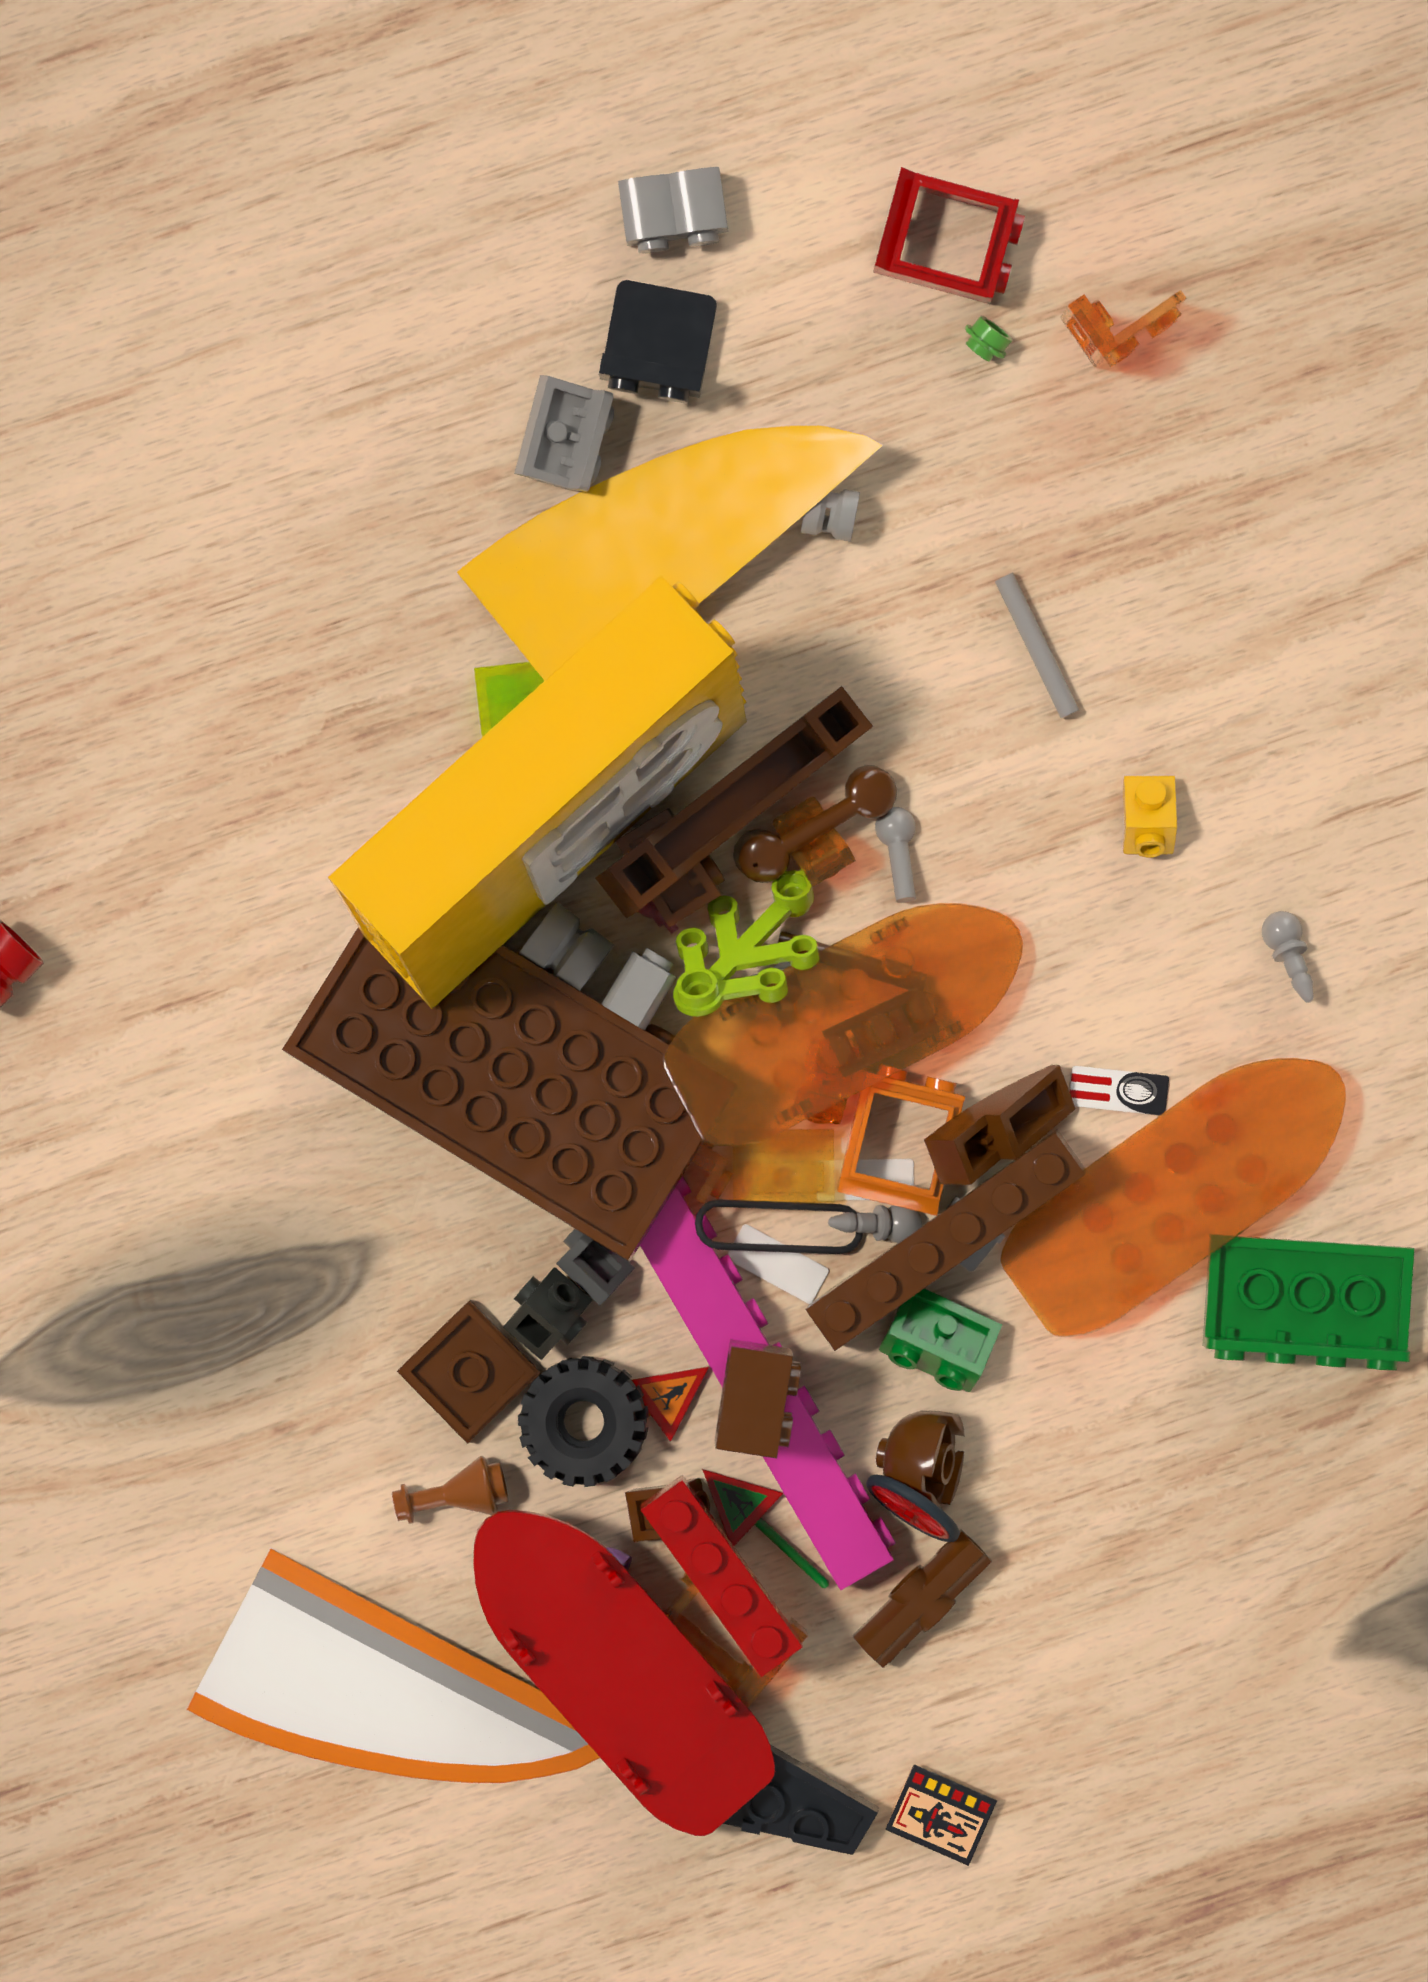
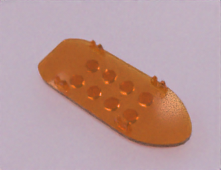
M937 903L902 910L819 951V961L812 968L800 970L789 966L782 971L786 976L788 993L782 1000L768 1003L762 1001L758 994L724 1000L721 1006L711 1014L699 1017L694 1016L675 1035L667 1047L663 1057L664 1069L697 1132L706 1143L716 1146H743L769 1139L952 1045L973 1031L998 1006L1016 975L1023 950L1020 930L1009 917L980 906L961 903ZM776 983L768 984L766 987H772V986H775V985H777V984H776Z
M1276 1058L1256 1061L1222 1073L1203 1084L1086 1167L1087 1171L1083 1177L1020 1220L1012 1229L1002 1249L1000 1261L1004 1271L1046 1330L1053 1336L1065 1338L1086 1335L1104 1329L1134 1310L1301 1190L1323 1164L1338 1135L1346 1105V1088L1340 1074L1328 1064L1317 1060L1300 1058Z

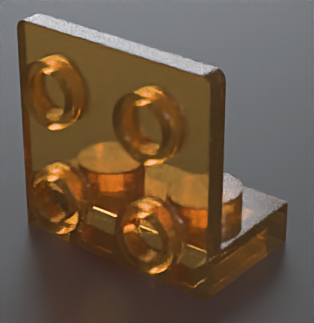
M1182 290L1178 291L1115 336L1110 332L1114 322L1099 300L1090 303L1085 294L1070 303L1060 319L1094 368L1105 360L1110 367H1113L1136 351L1135 348L1140 345L1137 338L1145 332H1148L1153 339L1174 325L1177 319L1182 316L1179 308L1187 298Z

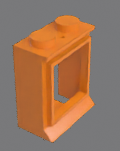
M877 1065L875 1074L864 1072L836 1190L840 1193L937 1216L944 1184H940L935 1168L929 1190L855 1171L874 1093L947 1110L946 1122L961 1113L965 1096L955 1093L957 1083L927 1076L925 1086L905 1081L907 1071Z

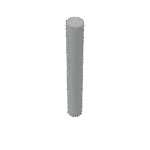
M1011 573L996 580L995 583L1060 718L1078 711L1079 708L1014 574Z

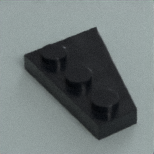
M770 1744L775 1764L774 1777L768 1785L723 1824L740 1827L743 1832L760 1835V1832L791 1838L794 1843L853 1855L876 1818L879 1807Z

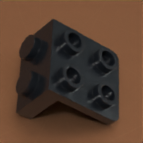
M630 280L621 281L616 288L605 353H602L599 370L600 380L609 381V389L625 393L638 394L639 387L659 390L658 398L668 401L688 403L689 396L700 398L717 308L716 300L710 295Z

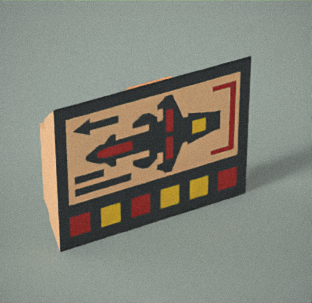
M914 1764L902 1786L885 1830L969 1866L997 1800Z

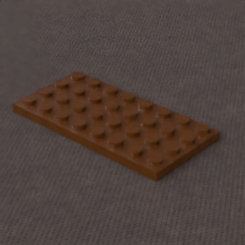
M359 927L282 1049L288 1055L629 1262L737 1088L735 1084L607 1009L597 1001L504 945L500 946L431 1009L364 937Z

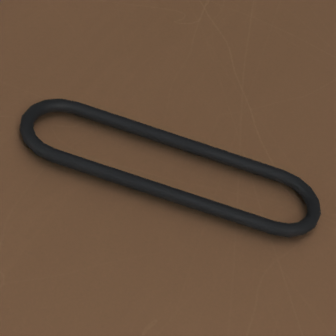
M718 1199L704 1204L696 1214L695 1219L696 1233L700 1240L708 1247L717 1250L844 1254L857 1248L863 1237V1233L856 1232L853 1241L841 1247L723 1243L713 1241L707 1237L702 1225L706 1212L716 1207L838 1211L857 1214L849 1206L841 1204Z

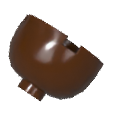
M921 1410L901 1419L893 1427L889 1437L882 1438L878 1444L876 1465L878 1468H883V1476L890 1477L907 1485L941 1509L940 1504L951 1505L960 1482L964 1461V1451L958 1450L955 1452V1435L965 1437L961 1417L953 1413Z

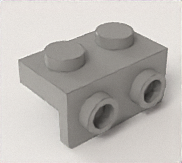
M540 375L514 474L567 490L587 492L590 484L595 481L600 471L601 458L598 454L602 438L611 427L614 417V409L611 405L613 393L605 390H593L551 376Z

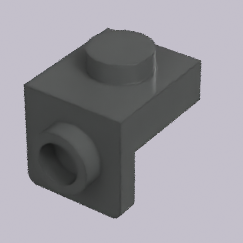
M576 1229L564 1239L563 1242L570 1249L556 1263L599 1305L635 1269L627 1260Z

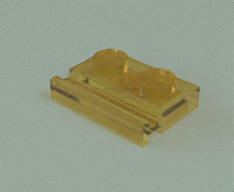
M834 1128L732 1129L733 1200L835 1203Z

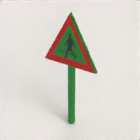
M703 1470L726 1535L734 1546L755 1525L821 1588L825 1589L829 1586L828 1579L761 1518L783 1493Z

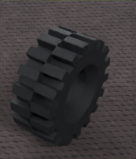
M582 1356L581 1358L562 1360L548 1368L531 1383V1387L524 1394L521 1401L522 1410L518 1415V1426H521L522 1435L519 1439L522 1448H527L530 1454L528 1459L534 1466L539 1465L545 1471L543 1475L551 1480L557 1478L563 1481V1485L573 1487L575 1484L584 1485V1487H590L615 1478L636 1459L647 1437L648 1427L646 1426L649 1413L648 1406L644 1405L642 1399L644 1394L640 1386H635L630 1379L632 1376L625 1369L619 1370L614 1366L615 1363L606 1359L601 1361L594 1359V1356ZM576 1402H591L603 1414L604 1425L602 1431L592 1440L581 1441L575 1439L568 1433L565 1427L564 1418L566 1411Z

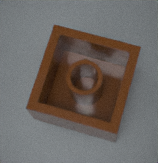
M730 1339L714 1439L715 1449L777 1459L779 1446L789 1447L793 1417L791 1412H785L787 1395L797 1396L801 1373L800 1362L792 1361L793 1354L791 1348Z

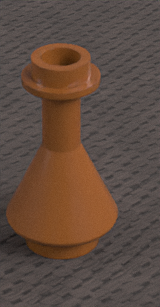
M484 1456L478 1457L442 1486L409 1493L406 1485L401 1484V1490L392 1492L398 1521L408 1520L409 1524L414 1523L415 1512L446 1505L493 1515L498 1511L497 1504L509 1502L501 1463L488 1465Z

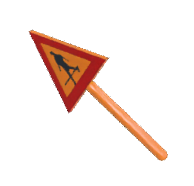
M709 1366L632 1379L635 1386H640L644 1394L642 1399L644 1405L648 1406L649 1417H653L670 1442Z

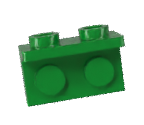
M924 1288L898 1307L890 1328L881 1342L879 1351L888 1355L890 1361L905 1369L916 1368L934 1376L935 1381L947 1389L971 1392L984 1371L1003 1324Z

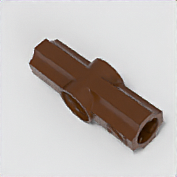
M961 1529L956 1541L945 1543L924 1566L920 1564L915 1567L894 1587L888 1596L890 1599L853 1634V1638L874 1661L884 1668L921 1631L925 1633L935 1626L956 1603L955 1598L992 1560Z

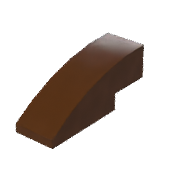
M1050 1065L994 1092L970 1106L925 1138L924 1142L940 1184H973L1001 1159L1017 1160L1071 1114L1076 1108L1060 1065Z

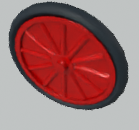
M876 1474L868 1478L866 1484L869 1492L896 1517L937 1540L954 1542L958 1539L960 1531L956 1523L925 1496L887 1476Z

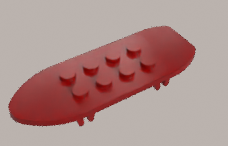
M520 1510L498 1511L483 1521L477 1529L474 1540L473 1566L480 1605L490 1628L510 1657L645 1809L658 1820L676 1830L694 1836H706L713 1833L770 1783L774 1777L775 1764L770 1743L758 1719L603 1544L570 1523L535 1512Z

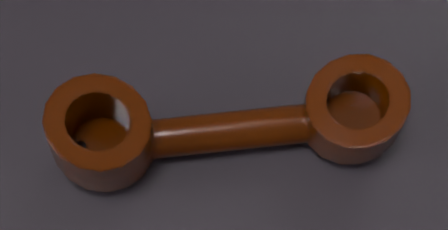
M864 765L855 769L849 775L845 784V799L780 838L767 830L759 829L746 832L741 836L734 846L733 858L736 867L747 878L755 882L769 883L777 880L786 872L789 866L790 854L857 814L866 818L876 819L886 815L893 808L897 797L894 779L888 772L875 765Z

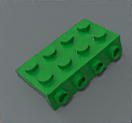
M1210 1234L1202 1346L1206 1349L1215 1350L1214 1358L1222 1360L1243 1361L1245 1360V1352L1265 1353V1362L1295 1364L1296 1355L1316 1356V1365L1346 1367L1347 1358L1366 1359V1368L1397 1370L1398 1362H1410L1408 1339L1415 1248Z

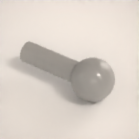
M893 807L886 815L877 818L875 831L879 840L888 846L896 902L906 903L916 899L908 842L913 838L916 827L914 818L907 810Z

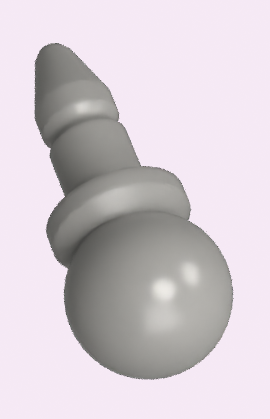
M1278 911L1272 913L1265 919L1262 925L1263 940L1268 947L1274 950L1272 955L1274 961H1284L1288 976L1292 978L1291 984L1294 990L1306 1003H1309L1313 1000V981L1311 976L1307 974L1308 968L1301 955L1307 950L1306 943L1300 940L1302 937L1301 923L1296 916L1289 912Z
M877 1205L873 1213L854 1214L853 1212H846L831 1217L828 1220V1225L846 1233H853L854 1231L857 1233H872L877 1241H884L888 1238L892 1242L899 1243L922 1227V1220L918 1211L894 1205L887 1209L884 1205Z

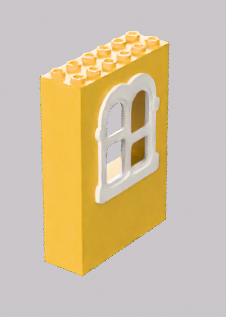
M659 576L328 876L364 937L431 1009L545 905L561 894L579 874L646 813L663 801L680 782L747 722L744 704L747 702L742 696L744 692L740 684L742 677L737 672L740 666L735 660L738 654L732 647L735 641L718 621L714 619L707 624L702 619V616L696 609L699 606L698 601L680 582L671 586L662 576Z

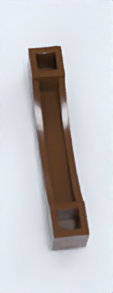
M841 686L595 877V879L627 919L670 887L767 808L861 737L873 725Z
M1056 1129L1028 1149L1017 1160H1013L932 1220L814 1300L805 1310L834 1351H836L1086 1174V1168L1058 1129Z

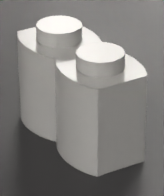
M719 167L699 168L618 181L626 242L628 246L638 245L639 253H654L669 249L668 241L688 238L689 246L714 244L719 242L718 234L728 232Z
M646 948L642 956L632 952L601 1005L645 1030L677 978L669 973L674 963L649 948Z

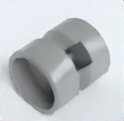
M557 902L525 943L519 955L543 970L551 968L554 970L553 976L581 991L614 944L593 928L586 931L580 930V919Z

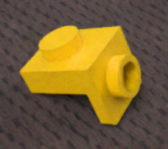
M1124 776L1123 805L1125 830L1123 853L1138 854L1146 858L1157 857L1162 854H1173L1177 834L1175 776Z

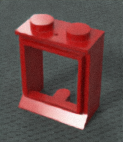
M901 167L873 273L991 304L994 292L1005 293L1012 265L1003 262L1007 244L1017 245L1022 231L1025 215L1016 213L1019 199H1011L915 173ZM918 191L997 212L979 281L900 260Z

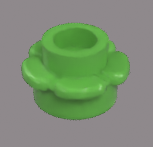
M982 315L973 326L969 324L965 326L966 332L971 335L966 345L973 352L988 362L991 361L994 355L1001 359L1005 358V350L1013 340L1003 329Z

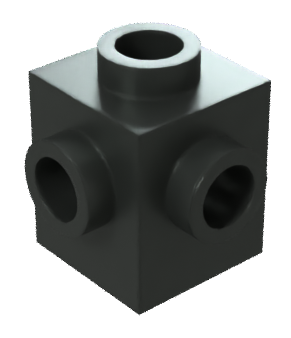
M554 1267L541 1282L532 1276L519 1291L514 1300L521 1306L503 1328L542 1360L560 1339L568 1345L582 1330L587 1321L580 1315L593 1299Z

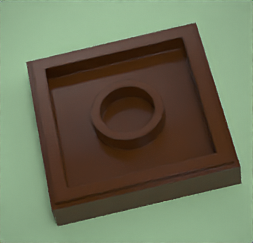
M471 1300L458 1310L397 1370L405 1381L467 1444L540 1374L538 1368Z

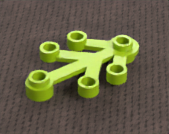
M796 870L786 871L780 878L773 881L771 889L774 902L739 939L736 925L740 920L737 901L733 897L726 895L719 896L708 904L707 910L710 923L716 928L720 958L709 970L705 969L703 960L709 951L705 933L698 928H688L677 935L676 945L678 954L684 960L685 973L679 977L673 992L675 1005L680 1012L695 1017L705 1016L716 1011L724 1000L757 994L764 1002H778L788 993L786 976L782 970L766 968L755 976L730 979V977L739 970L783 962H790L792 967L800 970L812 968L819 961L817 942L809 935H798L790 941L761 946L788 917H799L809 911L810 906L814 902L812 881L806 873ZM723 911H729V912L726 913V914H719L720 912H723ZM693 943H696V944H697V945L692 946V947H687L688 945L693 944ZM800 951H808L804 954H798ZM772 983H776V984H777V985L772 986V987H766L768 984H772Z

